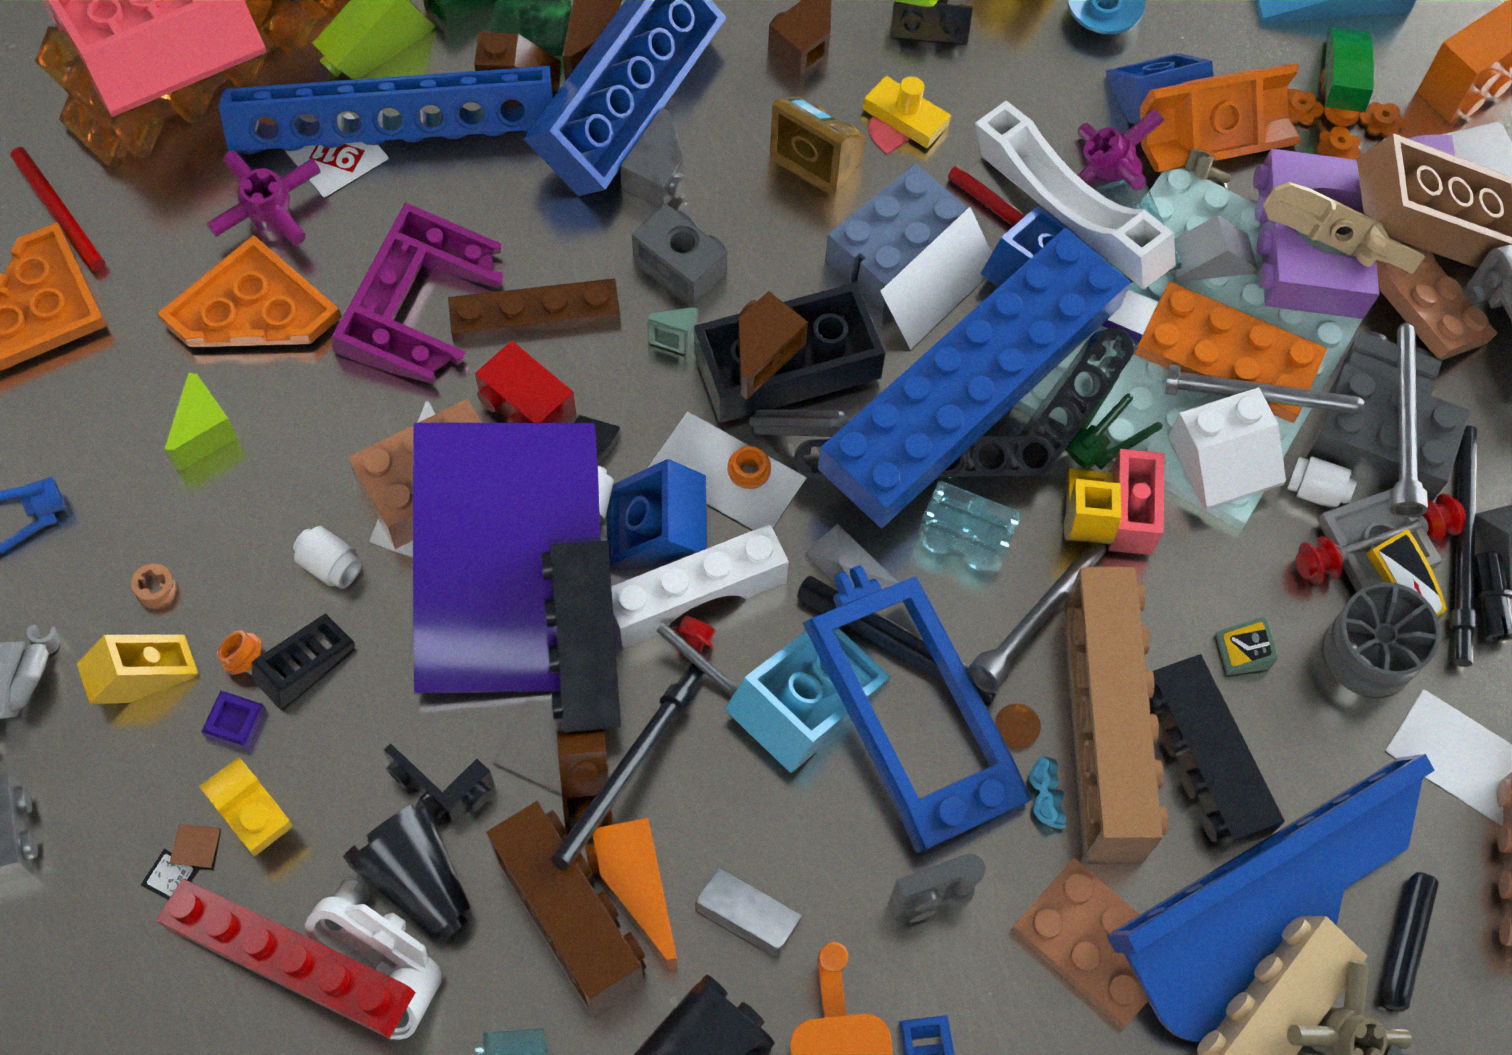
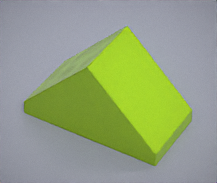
M188 372L164 448L174 468L179 470H185L237 439L228 417L197 373Z

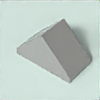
M1218 215L1174 239L1176 266L1172 268L1175 282L1255 274L1258 270L1248 234Z

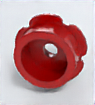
M684 615L679 626H673L672 630L699 654H701L703 648H713L711 641L716 630L704 622Z

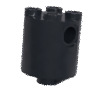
M705 975L699 983L692 987L633 1055H768L775 1042L761 1028L765 1022L751 1006L741 1002L736 1007L726 999L727 991L714 978Z

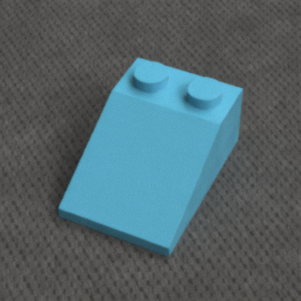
M836 628L833 632L868 700H870L888 682L891 676L839 628ZM806 631L745 676L724 709L790 773L815 754L850 719Z

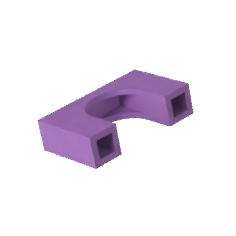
M1271 148L1264 163L1257 165L1253 177V187L1258 189L1259 199L1255 208V220L1260 222L1261 229L1257 240V254L1262 255V266L1259 272L1258 284L1259 288L1264 289L1265 306L1364 319L1379 296L1376 261L1371 267H1367L1361 264L1355 257L1322 252L1309 245L1295 229L1268 220L1263 207L1264 202L1274 187L1291 182L1310 188L1360 212L1363 204L1357 160Z

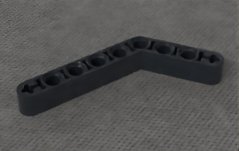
M1117 328L1103 329L1095 332L1089 337L1019 435L981 436L954 461L953 465L943 471L938 477L1034 476L1049 471L1130 361L1134 353V343L1130 335ZM1103 341H1115L1113 349L1117 352L1116 356L1103 358L1098 366L1088 363V360L1090 362L1100 361L1107 349L1102 345ZM1081 372L1088 373L1093 381V388L1086 396L1079 395L1074 386L1075 379ZM1060 407L1066 412L1067 424L1061 431L1056 432L1050 427L1048 419L1051 411ZM830 438L809 439L799 444L795 450L794 463L801 474L810 479H828L819 470L812 471L811 465L803 463V456L811 454V447H817L818 453H820V447ZM992 443L998 449L999 458L995 465L985 468L979 462V451L986 444ZM1030 443L1039 445L1042 452L1041 460L1033 467H1028L1022 457L1023 450Z

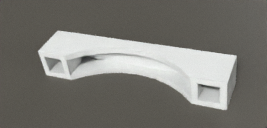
M1008 101L1003 102L975 122L980 156L1143 290L1176 266L1174 232L1145 209H1132L1121 206L1105 198L1087 185L1056 154L1034 122Z

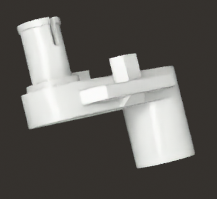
M347 877L342 881L334 897L323 898L317 903L307 918L305 933L308 938L408 985L416 992L389 1038L396 1040L406 1039L414 1034L442 981L441 971L438 965L427 956L426 947L404 932L406 929L405 920L394 913L386 914L382 917L366 906L364 903L367 902L371 894L369 885L364 882L356 893L354 889L361 878Z

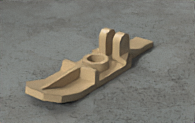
M1287 182L1274 187L1263 204L1268 220L1289 226L1308 235L1313 241L1318 240L1351 257H1355L1364 266L1371 267L1376 260H1379L1413 274L1425 258L1424 254L1391 239L1381 222L1310 188ZM1343 226L1352 229L1346 235H1340L1336 231Z

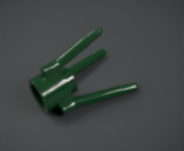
M1119 376L1065 449L1067 454L1087 471L1094 465L1102 470L1112 459L1117 457L1120 449L1129 450L1162 429V424L1156 422L1107 451L1106 447L1110 444V440L1104 432L1131 403L1133 395L1130 393L1126 394L1097 426L1091 425L1088 428Z

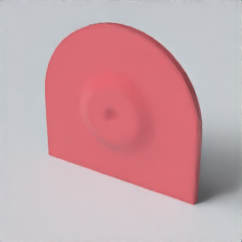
M874 116L871 118L868 126L869 135L886 155L910 140L909 137Z

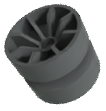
M1390 582L1366 586L1350 598L1329 626L1323 644L1326 664L1335 679L1354 693L1368 697H1383L1402 690L1435 656L1441 639L1439 619L1431 604L1420 593L1407 586Z

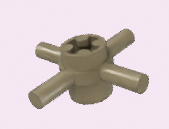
M1354 960L1349 962L1344 1007L1332 1005L1318 1026L1291 1025L1287 1031V1038L1290 1044L1311 1046L1315 1051L1326 1055H1384L1386 1047L1391 1044L1401 1049H1408L1411 1046L1412 1037L1406 1029L1384 1028L1378 1020H1375L1367 1011H1364L1370 964Z

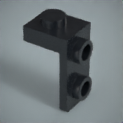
M391 743L383 750L390 763L385 768L387 772L403 788H406L411 783L422 794L418 800H424L432 816L436 819L444 815L455 825L469 810L475 812L480 809L492 795L493 791L491 788L495 784L491 772L478 759L469 765L442 792Z

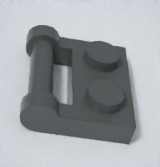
M972 853L964 854L897 879L888 902L894 920L898 921L908 917L911 923L917 922L937 912L935 907L946 902H950L958 907L970 903L975 893L974 885L980 883L985 875L986 867L982 858Z

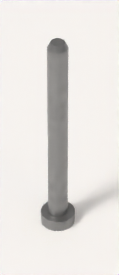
M1170 364L1165 394L1176 395L1177 390L1181 389L1233 396L1259 387L1267 402L1358 414L1363 411L1364 400L1357 396L1180 372L1181 365Z

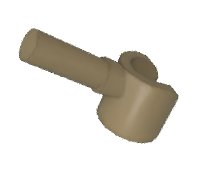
M1192 149L1185 165L1186 170L1195 172V175L1200 179L1212 177L1223 183H1229L1231 180L1230 174L1212 166L1214 160L1212 154L1200 149Z

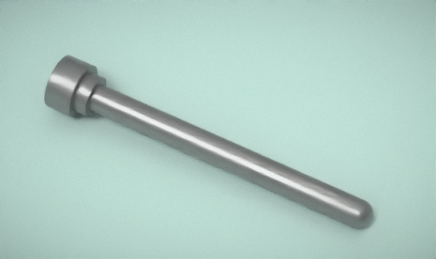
M1403 323L1397 330L1399 481L1394 484V489L1390 491V512L1399 517L1409 518L1425 514L1428 510L1427 491L1422 488V483L1418 481L1415 328L1409 323Z
M1090 542L998 648L982 652L968 666L967 672L977 687L990 693H994L1000 688L1009 676V662L1068 596L1080 567H1093L1106 552L1105 544Z

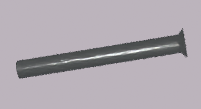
M662 623L657 628V633L729 695H734L738 686L665 623Z

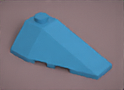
M1417 0L1255 1L1261 23L1411 13Z

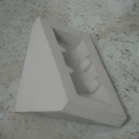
M838 524L806 550L805 555L834 583V575L844 571L848 574L853 587H855L850 576V569L858 565L864 568L869 581L876 579L882 589L898 583Z

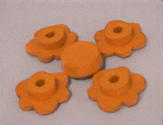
M1325 68L1323 69L1322 74H1321L1323 80H1324ZM1296 88L1288 89V113L1293 125L1300 122L1305 126H1310L1315 118L1322 116L1323 112L1331 123L1338 125L1331 132L1323 131L1320 133V143L1316 149L1318 155L1357 160L1362 154L1359 148L1361 140L1359 137L1351 135L1349 130L1342 126H1351L1358 119L1362 125L1367 126L1368 134L1372 136L1381 135L1383 138H1387L1392 133L1398 135L1400 129L1406 124L1405 118L1399 116L1400 108L1394 103L1381 104L1379 102H1371L1366 112L1363 113L1323 107L1320 102L1315 101L1316 96L1314 93L1309 91L1302 92Z

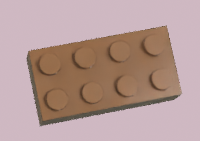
M1394 133L1357 158L1364 215L1381 222L1391 239L1479 268L1492 249L1512 245V177Z

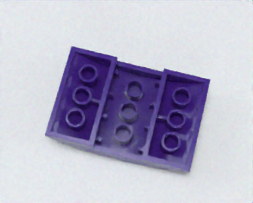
M414 423V694L559 691L558 673L549 672L548 645H556L555 626L546 627L544 599L553 598L552 580H543L541 552H550L549 540L600 536L595 423Z

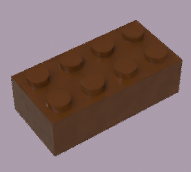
M538 801L486 831L495 859L593 1018H597L644 987L642 971L647 969L643 961L646 958L645 954L631 932L623 936L619 931V928H621L617 920L619 914L607 893L603 890L596 894L593 890L595 888V884L591 879L593 873L581 852L569 869L565 871L555 867L551 861L552 856L565 840V836L568 835L554 810L545 814Z

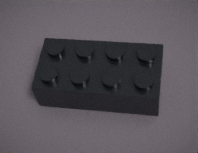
M857 282L784 301L787 306L808 322L806 345L747 400L740 395L739 314L694 326V353L719 423L755 414V411L758 409H773L882 378L886 353Z

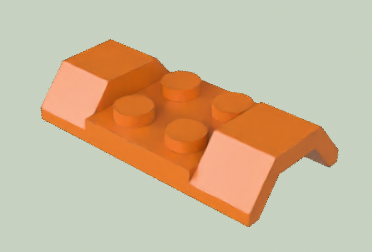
M1291 63L1259 70L1250 69L1151 89L1139 108L1140 120L1153 109L1164 119L1157 128L1141 140L1142 149L1154 171L1162 172L1185 167L1192 149L1206 151L1214 156L1213 161L1268 151L1271 148L1278 149L1300 144V135L1290 121L1288 113V85L1298 73V64Z

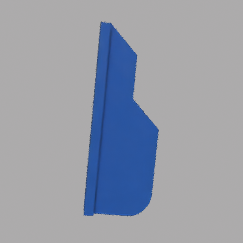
M1426 754L1396 759L1106 935L1115 953H1124L1157 1018L1169 1032L1184 1040L1201 1042L1208 1033L1216 1030L1227 1016L1226 1008L1230 1001L1238 994L1245 992L1256 977L1254 975L1255 968L1265 957L1274 953L1283 941L1282 933L1291 921L1300 916H1327L1337 926L1344 889L1409 849L1422 780L1425 776L1435 771Z

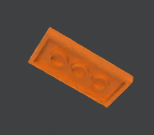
M1169 281L1137 346L1135 355L1169 369L1170 364L1181 365L1180 372L1310 390L1328 348ZM1267 402L1273 415L1291 423L1296 421L1302 409L1301 406Z

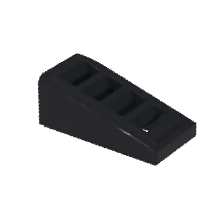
M325 613L251 662L253 681L281 709L298 697L355 647V642ZM321 634L332 647L326 649L316 638ZM307 647L316 657L311 659L302 649ZM293 659L300 668L295 671L287 662ZM276 671L284 678L283 680L275 673Z

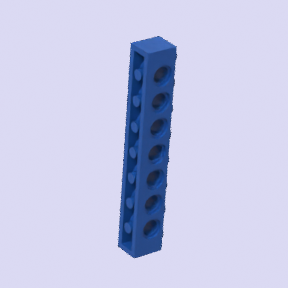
M550 66L228 88L223 89L218 107L228 152L240 151L244 154H255L263 149L273 148L296 151L304 146L315 145L337 148L345 143L363 142L366 145H378L386 140L403 139L407 142H419L426 137L444 136L447 139H459L467 134L484 133L487 136H500L508 131L521 130L528 133L553 99ZM515 99L522 104L518 107L510 108L503 103L507 100ZM468 102H474L479 104L481 108L470 111L465 109L463 105ZM427 105H433L438 107L440 111L431 114L425 112L422 108ZM392 108L400 114L397 116H387L381 110ZM344 111H351L356 113L359 117L356 119H347L344 118L340 113ZM303 114H310L316 117L318 120L315 122H306L302 120L299 116ZM269 117L276 122V124H263L259 120V118Z

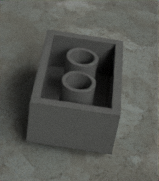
M1345 364L1331 386L1329 393L1360 397L1364 400L1363 411L1358 414L1323 410L1306 457L1310 458L1313 456L1351 469V474L1392 489L1394 484L1399 481L1398 383ZM1416 390L1418 481L1422 483V488L1427 491V499L1433 502L1449 481L1471 410Z

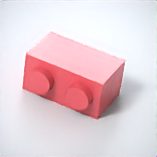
M1120 449L1111 472L1113 473V483H1121V521L1114 542L1111 545L1108 544V551L1153 555L1164 529L1165 453Z

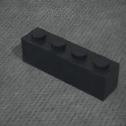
M605 536L549 540L550 552H541L543 580H552L553 598L544 599L546 627L555 626L556 645H548L549 672L558 673L559 691L551 692L553 720L562 719L564 732L621 727L608 539Z
M1202 654L1152 671L1154 675V694L1152 698H1149L1150 714L1157 715L1163 730L1162 741L1164 747L1171 757L1176 756L1183 771L1182 782L1184 788L1192 799L1196 798L1204 814L1202 822L1208 837L1213 842L1217 841L1222 853L1272 835L1285 822V819Z

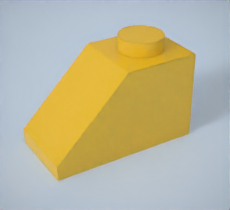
M103 635L77 663L89 704L132 703L191 680L198 675L185 635Z

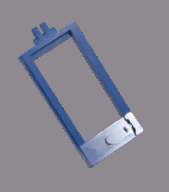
M861 565L850 569V576L855 587H853L846 572L843 571L834 575V581L839 591L833 597L836 609L813 617L802 624L897 808L915 852L929 849L1031 801L1032 799L1012 754L917 576L882 589L876 579L869 581ZM902 601L989 764V767L921 798L918 797L833 632L836 628Z

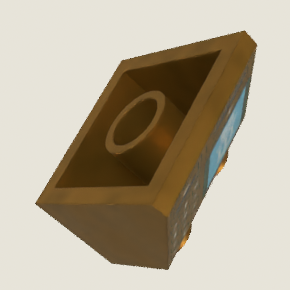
M800 97L776 99L772 104L770 154L837 192L863 160L866 136L860 133L853 125L844 124L827 114L820 106L810 104Z

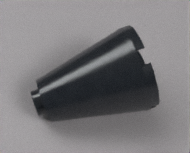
M423 799L419 800L415 807L412 804L405 807L366 835L369 844L358 850L354 845L343 856L352 870L430 938L440 933L446 940L469 922L464 914L471 909V906L432 813Z

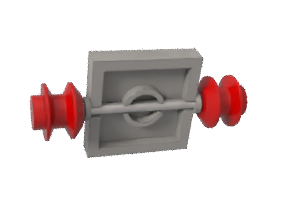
M1392 489L1322 513L1317 521L1326 536H1321L1317 539L1316 548L1308 542L1300 544L1295 558L1297 569L1304 579H1309L1313 584L1319 585L1324 581V573H1327L1331 578H1338L1342 574V568H1344L1354 589L1358 592L1366 586L1384 582L1366 553L1406 529H1409L1431 569H1435L1442 562V559L1430 539L1436 542L1442 541L1445 538L1446 531L1451 535L1460 534L1463 530V523L1466 520L1465 510L1457 499L1442 493L1437 496L1435 503L1427 499L1428 510L1425 514L1409 518L1399 517L1390 512V491Z

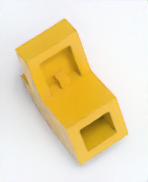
M1069 468L1066 478V516L1063 523L1065 539L1111 545L1115 540L1121 521V483H1113L1112 472Z
M239 756L199 786L254 857L294 827Z

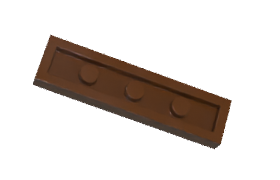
M615 278L448 297L453 342L621 323Z

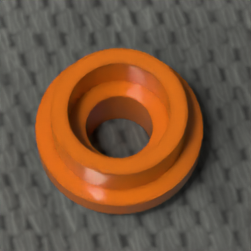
M745 446L735 451L729 458L728 476L738 487L755 489L765 484L769 479L771 462L768 456L759 448ZM745 466H753L757 471L755 473H744L741 469Z
M243 630L231 633L222 642L217 653L218 659L222 662L223 669L231 675L251 670V662L261 656L262 641L254 633H246Z

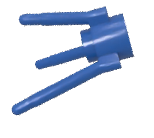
M53 476L23 487L0 491V501L20 498L26 515L28 517L37 515L38 517L37 520L1 542L0 554L11 549L41 528L58 523L55 513L65 510V505Z

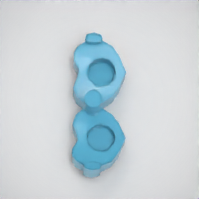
M1041 756L1033 765L1029 775L1032 786L1040 791L1034 803V813L1042 823L1048 824L1050 827L1065 829L1066 814L1062 810L1061 805L1065 793L1062 790L1056 789L1059 783L1056 774L1058 763L1056 759Z

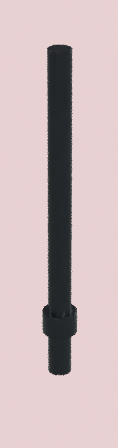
M1469 425L1465 427L1459 446L1458 501L1465 510L1466 520L1463 523L1462 532L1457 535L1455 610L1450 613V632L1454 634V664L1460 667L1473 665V635L1478 633L1479 614L1474 611L1477 428Z
M691 664L677 684H671L660 698V707L552 856L551 861L555 867L564 871L569 869L674 718L682 716L693 700L692 693L705 676V673L695 664Z

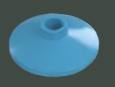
M1067 0L1071 15L1080 25L1102 34H1118L1128 31L1141 20L1145 10V0Z

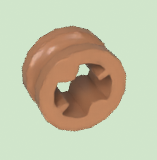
M152 563L144 565L133 574L131 579V589L135 597L146 608L156 609L165 606L173 599L176 592V584L168 568L161 564ZM156 578L159 583L165 582V584H159L160 591L151 594L147 581Z

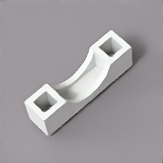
M771 524L611 586L614 632L622 649L659 635L656 630L662 623L669 626L686 611L709 600L731 595L748 599L786 584L789 561Z

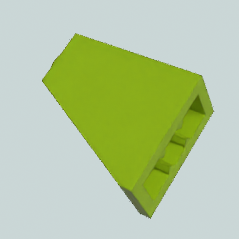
M350 0L312 44L324 55L319 61L331 73L338 77L343 72L352 80L361 79L432 32L436 25L410 0Z

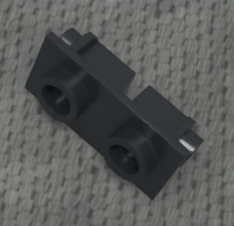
M894 1L891 37L968 44L973 6L936 3L933 7H923Z

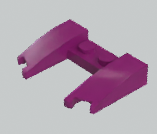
M405 202L332 336L333 352L392 374L428 383L434 382L436 380L434 372L450 361L458 365L464 360L466 351L396 322L394 318L422 265L458 278L500 289L503 282V272L493 271L492 255L501 253V243Z

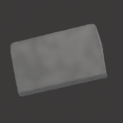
M720 868L695 902V911L776 958H779L802 918V915Z

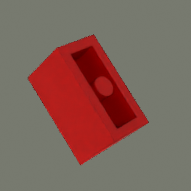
M512 340L475 373L479 400L490 411H500L508 418V423H565L576 413L574 391Z

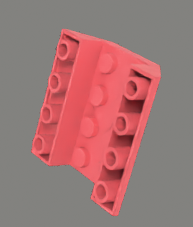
M41 0L58 31H65L86 65L92 85L111 117L267 53L244 0Z

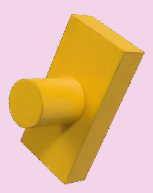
M885 76L864 97L862 105L864 111L925 148H928L949 126L951 114L922 97L925 85L917 77H906L900 84Z

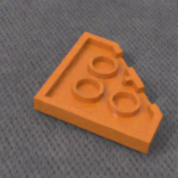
M58 222L17 238L10 251L13 257L4 273H0V371L107 327Z
M255 235L251 236L157 313L161 323L188 347L311 344L342 318L340 310L336 305Z

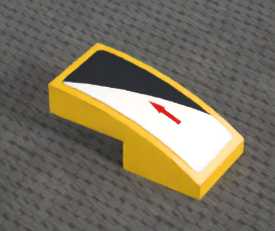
M1409 529L1402 531L1366 553L1384 582L1401 584L1417 591L1431 604L1437 617L1447 611L1434 573Z

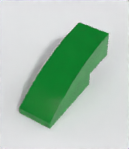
M1329 27L1323 89H1326L1325 107L1366 112L1374 91V48L1369 32Z

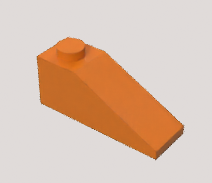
M649 818L597 828L593 833L594 844L585 846L588 865L592 873H600L602 888L668 971L678 969Z

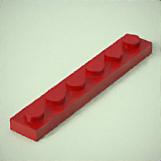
M182 878L155 920L163 927L387 1038L391 1037L416 993L411 987L184 878Z

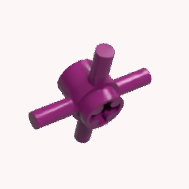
M1153 109L1125 134L1120 133L1114 127H1106L1097 131L1089 123H1083L1078 128V135L1086 142L1083 153L1087 158L1088 166L1077 176L1087 185H1091L1097 178H1100L1113 190H1120L1128 186L1134 190H1141L1146 184V178L1141 174L1143 164L1136 155L1135 146L1164 121L1162 116Z
M230 151L225 154L223 162L240 181L238 191L239 203L206 223L211 233L217 237L249 217L256 228L263 231L280 229L293 245L301 244L305 240L306 234L290 216L289 192L321 173L317 163L310 159L279 178L272 170L265 168L251 170L236 151Z

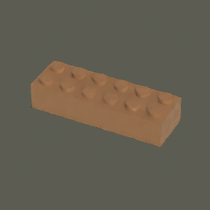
M1080 567L1065 601L1086 864L1143 863L1153 849L1157 847V844L1163 838L1162 835H1166L1168 831L1167 809L1165 806H1159L1158 789H1161L1163 785V765L1161 760H1155L1153 743L1158 741L1159 723L1157 715L1150 714L1149 698H1152L1154 694V675L1152 670H1146L1144 655L1149 652L1150 634L1148 627L1142 626L1140 611H1143L1145 608V587L1143 583H1137L1136 567Z

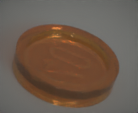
M1014 703L1003 707L998 712L994 721L1007 747L1013 750H1022L1033 745L1041 730L1038 715L1033 709L1024 704Z

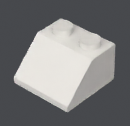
M1259 387L1178 414L1168 439L1204 511L1285 484L1286 477L1279 425Z

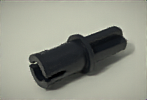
M1496 551L1479 553L1474 559L1479 594L1475 596V599L1482 607L1486 633L1485 639L1487 641H1494L1495 636H1497V641L1512 639V614L1509 601L1512 599V591L1507 590L1502 555L1496 553Z

